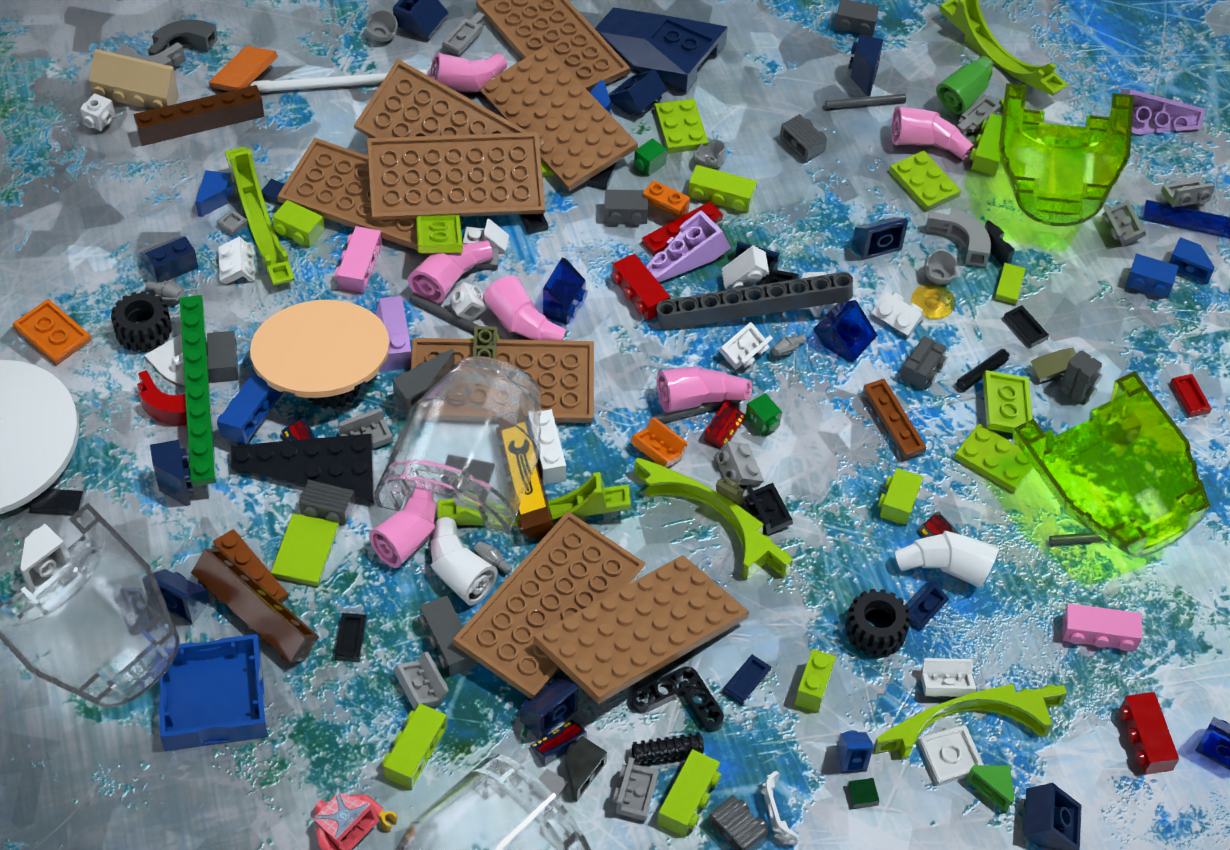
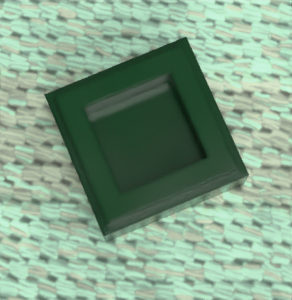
M874 778L848 781L847 786L853 809L879 805Z

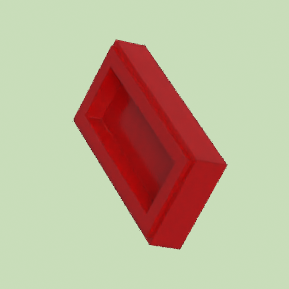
M1193 374L1171 379L1170 384L1189 418L1211 412L1212 408Z

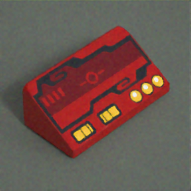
M726 400L707 427L704 440L721 448L727 441L730 442L746 419V415L732 402Z

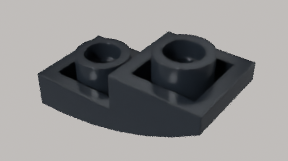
M990 220L986 221L985 229L991 241V254L1003 266L1004 263L1010 264L1015 249L1003 240L1005 232L1000 227L993 224Z

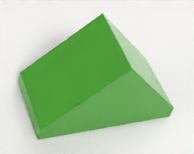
M974 765L970 769L966 780L1007 814L1015 799L1010 765Z

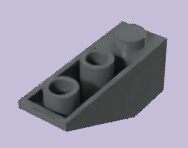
M453 349L441 352L435 358L422 362L412 370L400 373L396 378L392 379L393 391L407 412L427 402L455 364Z

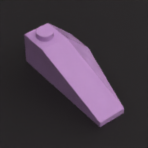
M1121 89L1116 107L1118 130L1139 135L1200 129L1206 109L1131 89Z
M702 210L685 221L679 227L681 231L676 237H671L667 241L668 246L662 252H658L646 265V268L658 282L712 262L731 249L723 231Z
M402 296L380 298L375 315L383 322L387 329L390 349L387 361L380 367L379 372L411 368L412 355Z

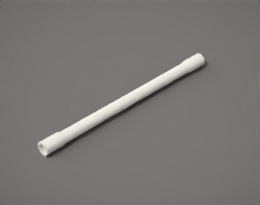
M430 69L419 70L428 76L430 74ZM388 73L277 81L262 80L253 81L251 86L257 85L259 93H269L283 90L381 84Z

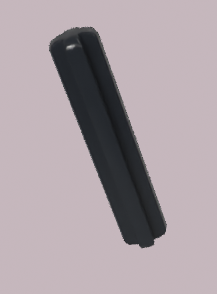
M1005 349L997 351L957 379V387L961 391L967 390L983 378L985 370L994 371L1008 361L1010 357L1009 352Z

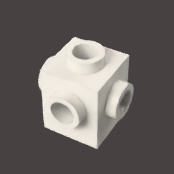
M95 93L80 109L83 124L102 131L115 116L112 100Z
M463 282L449 296L453 304L452 308L457 316L472 322L487 309L482 296L483 292L476 285L473 286Z

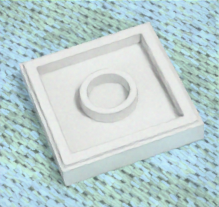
M966 725L918 738L917 742L937 786L966 778L974 765H984Z

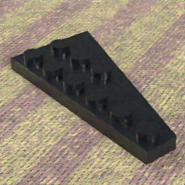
M372 434L231 446V468L233 471L258 477H268L280 482H290L302 487H306L308 480H313L354 490L355 498L375 503Z

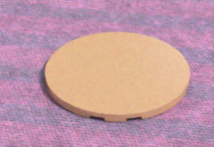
M314 300L289 306L275 313L262 323L251 341L250 355L256 374L264 379L267 385L282 393L283 391L295 393L297 397H330L352 391L355 386L362 382L367 383L379 373L380 367L383 363H386L389 355V336L383 322L364 307L338 300Z

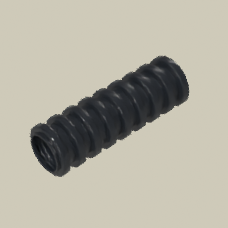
M696 732L695 735L689 733L686 737L682 734L679 738L672 736V739L664 737V740L657 738L656 741L649 739L646 743L644 740H641L639 744L635 741L632 744V756L635 758L634 763L639 765L643 761L646 764L648 760L656 762V759L663 761L664 758L671 760L672 757L679 759L680 756L686 758L692 749L703 754V737L699 732Z

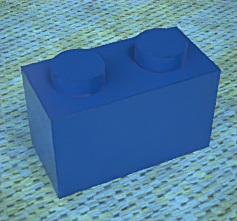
M1136 253L1126 286L1168 298L1179 266Z

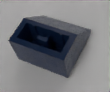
M399 0L393 7V15L398 23L397 27L426 39L432 36L449 15V12L439 0Z
M179 440L151 444L152 464L159 491L185 506L191 505L190 496L194 495L190 479V467L186 449L180 448Z

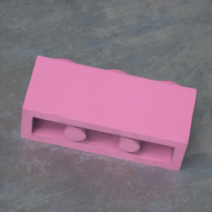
M356 226L353 234H350L348 237L347 250L342 252L341 266L336 268L335 280H338V288L340 290L364 294L382 247V237L379 230Z
M1070 603L1067 604L1064 611L1062 641H1068L1073 644H1090L1100 648L1111 647L1119 648L1123 651H1136L1142 639V613Z

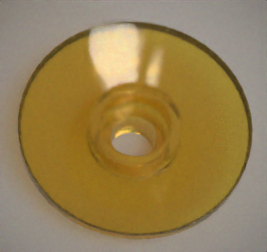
M922 285L912 294L911 303L922 308L923 315L928 319L938 320L946 318L955 308L953 294L940 285Z

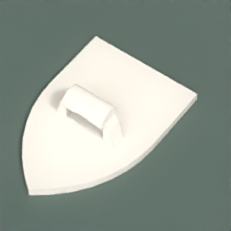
M181 333L147 353L145 358L165 379L185 387Z

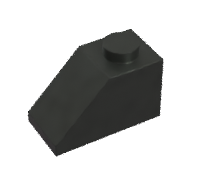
M583 736L580 737L577 743L572 742L566 751L567 771L572 798L576 802L607 764V751Z

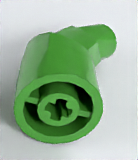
M981 56L974 62L960 67L938 84L936 93L941 103L956 115L965 113L988 88L989 80L992 76L993 61L987 56Z

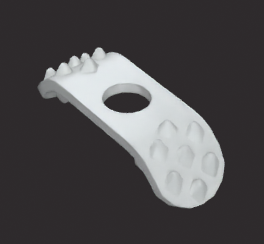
M775 771L767 775L768 780L762 784L766 788L761 790V793L764 794L773 827L772 830L775 833L774 837L778 838L783 844L795 845L798 843L799 836L788 828L786 821L780 820L773 797V789L780 776V773Z

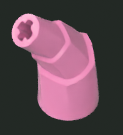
M437 52L432 60L429 77L458 93L473 94L478 92L490 79L503 72L507 68V61L499 53L486 60L468 61L465 58Z
M897 106L893 112L891 135L895 146L931 145L942 150L947 149L962 160L974 148V145L961 134L959 129L941 118L938 112Z
M489 241L463 244V253H432L409 275L408 283L415 294L435 304L441 303L464 273L470 271L476 265L493 260L491 245Z
M517 276L500 278L485 290L483 300L509 333L514 332L529 340L563 341L567 329L548 321L543 314L537 311L520 278Z
M699 366L661 370L657 373L658 397L666 413L698 407L702 403L749 400L752 393L751 380L728 375L726 372L702 369Z
M424 480L413 482L410 488L409 500L406 502L403 510L398 511L369 533L371 545L377 555L393 568H399L430 537L436 527L434 525L436 503L433 501L432 485Z

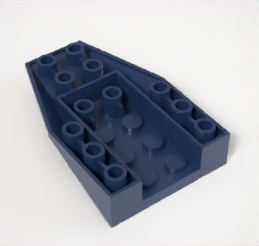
M613 7L595 27V30L632 68L642 73L656 69L664 83L687 92L697 79V68L709 54L717 56L726 45L728 26Z

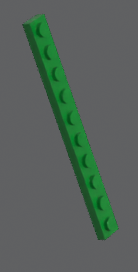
M202 295L179 298L192 486L217 483L204 301Z

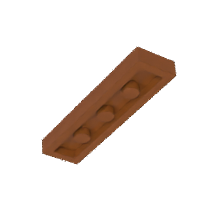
M881 379L865 384L863 388L865 395L904 459L925 453L926 445L886 380Z
M234 529L213 541L215 548H220L277 600L283 603L289 599L288 593Z

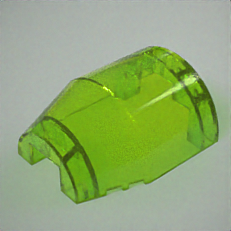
M1006 83L999 140V158L1019 208L1031 219L1051 226H1073L1092 219L1102 209L1128 165L1131 149L1134 95L1112 93L1108 117L1087 115L1085 127L1044 123L1045 111L1024 109L1027 85Z
M1135 371L1115 380L1111 401L1092 409L1088 421L1056 436L1051 429L1043 432L1034 419L1013 428L1015 443L1064 512L1070 518L1131 557L1147 556L1173 544L1191 531L1209 510L1210 504L1202 480L1199 479L1196 470L1197 464L1196 461H1193L1188 439Z

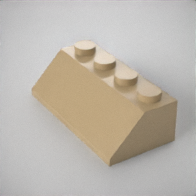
M95 49L89 77L92 95L95 93L113 101L147 109H157L176 103L179 93L174 67Z

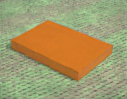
M245 46L208 83L211 88L225 91L248 87L277 59L278 55L273 50Z
M49 299L12 323L13 328L56 366L92 341L89 333Z

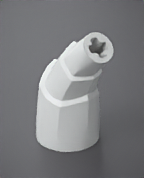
M449 517L440 518L435 522L436 527L433 540L430 541L433 562L431 567L468 605H475L482 601L493 588L497 579V568L468 548H464L461 539L458 537L457 525L454 519Z
M945 531L940 535L915 540L914 544L896 550L895 555L901 571L917 567L940 568L942 572L980 588L994 564L999 547L964 535Z

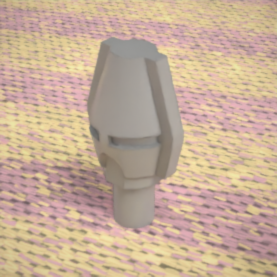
M149 281L146 284V288L154 291L155 296L162 297L163 301H177L182 297L184 291L173 281L158 283Z
M801 334L797 337L782 338L770 349V353L774 356L789 355L799 345L806 342V336Z
M479 541L473 547L479 557L501 570L504 574L507 575L512 570V567L504 561L502 554L494 546Z

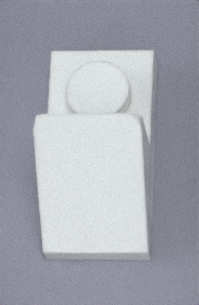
M487 219L485 229L466 227L463 244L489 241L491 248H499V253L506 254L509 234L493 221Z

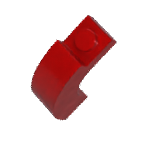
M147 370L138 373L140 383L137 384L144 411L161 423L173 426H187L185 394H165L156 387Z

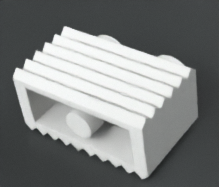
M753 245L723 267L721 270L723 271L722 277L724 278L725 289L732 290L750 287L763 279V277H766L769 274L766 252Z

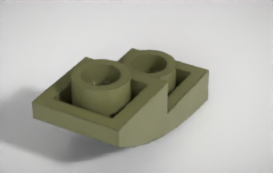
M474 326L473 369H496L497 327Z
M1072 347L1031 360L1032 367L1040 383L1059 374L1063 377L1069 361L1076 355V352Z
M731 478L717 481V493L740 506H743L745 503V496H743L745 490L739 487V482Z

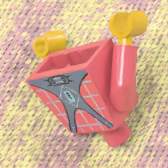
M339 793L329 803L321 800L314 807V813L316 814L314 821L317 825L315 834L321 850H352L378 823L379 818L381 819V828L387 832L391 831L392 826L385 820H391L395 824L397 822V815L394 812H384L383 807L366 794L348 796Z

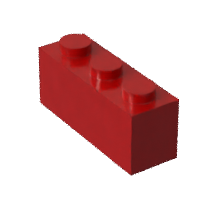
M635 253L612 263L611 279L613 283L621 288L625 298L634 304L639 315H643L647 321L656 318L658 303L671 299V296Z
M1155 692L1126 696L1119 708L1121 720L1126 723L1128 740L1134 745L1137 765L1141 766L1144 775L1173 771L1179 761V756Z

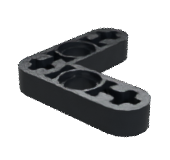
M685 666L637 688L633 692L632 706L639 713L650 712L683 696L705 730L715 732L721 729L723 725V711L698 672L692 667ZM683 676L687 679L691 678V682L688 683L687 680L682 681ZM662 685H668L671 687L672 692L662 694L658 688ZM697 694H701L706 697V702L698 704L692 698ZM639 697H642L643 699L648 698L647 703H644L643 701L639 702ZM708 708L711 717H717L716 722H713V720H708V712L706 711Z

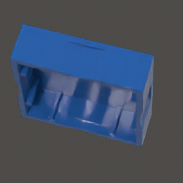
M258 634L221 638L207 643L190 642L156 647L157 679L160 686V738L164 751L268 737L262 658Z

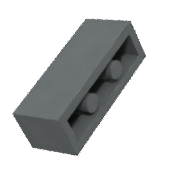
M446 595L420 605V616L417 617L421 629L427 630L429 634L427 639L431 649H436L439 654L437 660L442 670L446 669L449 677L477 667L476 660L452 644L453 638L460 632L463 625L448 596Z

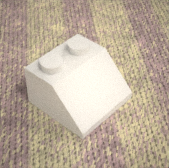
M46 524L39 529L33 530L25 538L20 569L29 594L34 597L72 568L64 541Z

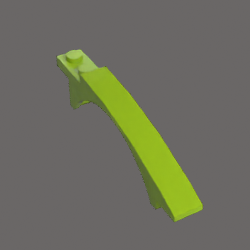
M948 0L940 5L939 11L965 34V42L982 56L989 57L993 64L1014 78L1052 96L1068 87V84L1054 72L1056 65L1053 63L1042 66L1031 65L1017 59L1006 51L987 26L978 0Z
M246 146L225 151V157L237 188L241 206L272 285L277 286L295 281L287 252L282 248L272 226L259 185L251 150L246 149Z
M641 458L635 460L634 474L649 486L644 490V494L648 497L673 495L691 498L715 509L732 525L742 545L744 562L741 576L746 580L766 563L783 578L791 572L793 559L789 553L777 547L770 537L763 535L764 524L740 506L692 478Z
M600 472L593 473L576 490L564 496L548 500L554 524L567 511L582 521H586V516L632 509L629 484L605 488ZM467 491L459 492V498L437 500L438 519L449 517L455 520L456 525L509 527L518 526L517 521L521 520L520 515H516L513 504L489 501L474 496Z
M1009 684L972 692L930 707L892 727L876 738L873 751L874 754L899 750L901 759L909 758L916 741L928 727L944 717L968 711H985L1001 714L1024 724L1040 737L1048 736L1052 721L1047 708L1062 706L1067 691L1064 685H1047L1041 689L1031 690L1026 688L1016 692L1014 685Z

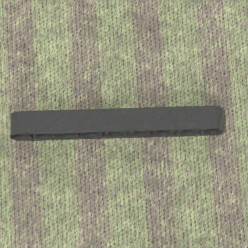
M839 272L664 300L658 303L656 308L658 324L663 329H675L846 302L853 297V277L847 272Z

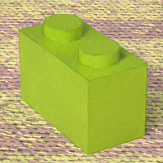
M286 200L272 216L274 231L279 235L293 239L298 244L311 247L325 231L323 216L289 200Z
M896 468L894 476H888L885 489H888L887 494L882 493L878 507L882 508L880 517L907 526L921 488L923 476Z
M812 649L797 691L795 705L819 713L833 672L836 656Z

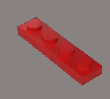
M709 201L642 237V244L655 256L668 246L667 241L671 237L675 238L681 231L679 227L700 210L715 224L723 220V214Z

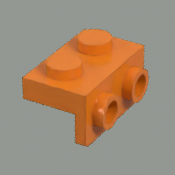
M653 180L643 191V196L648 198V203L677 217L689 213L690 197Z
M655 417L650 419L646 429L632 435L630 443L637 447L640 452L646 454L656 464L666 468L681 460L688 445L687 441Z

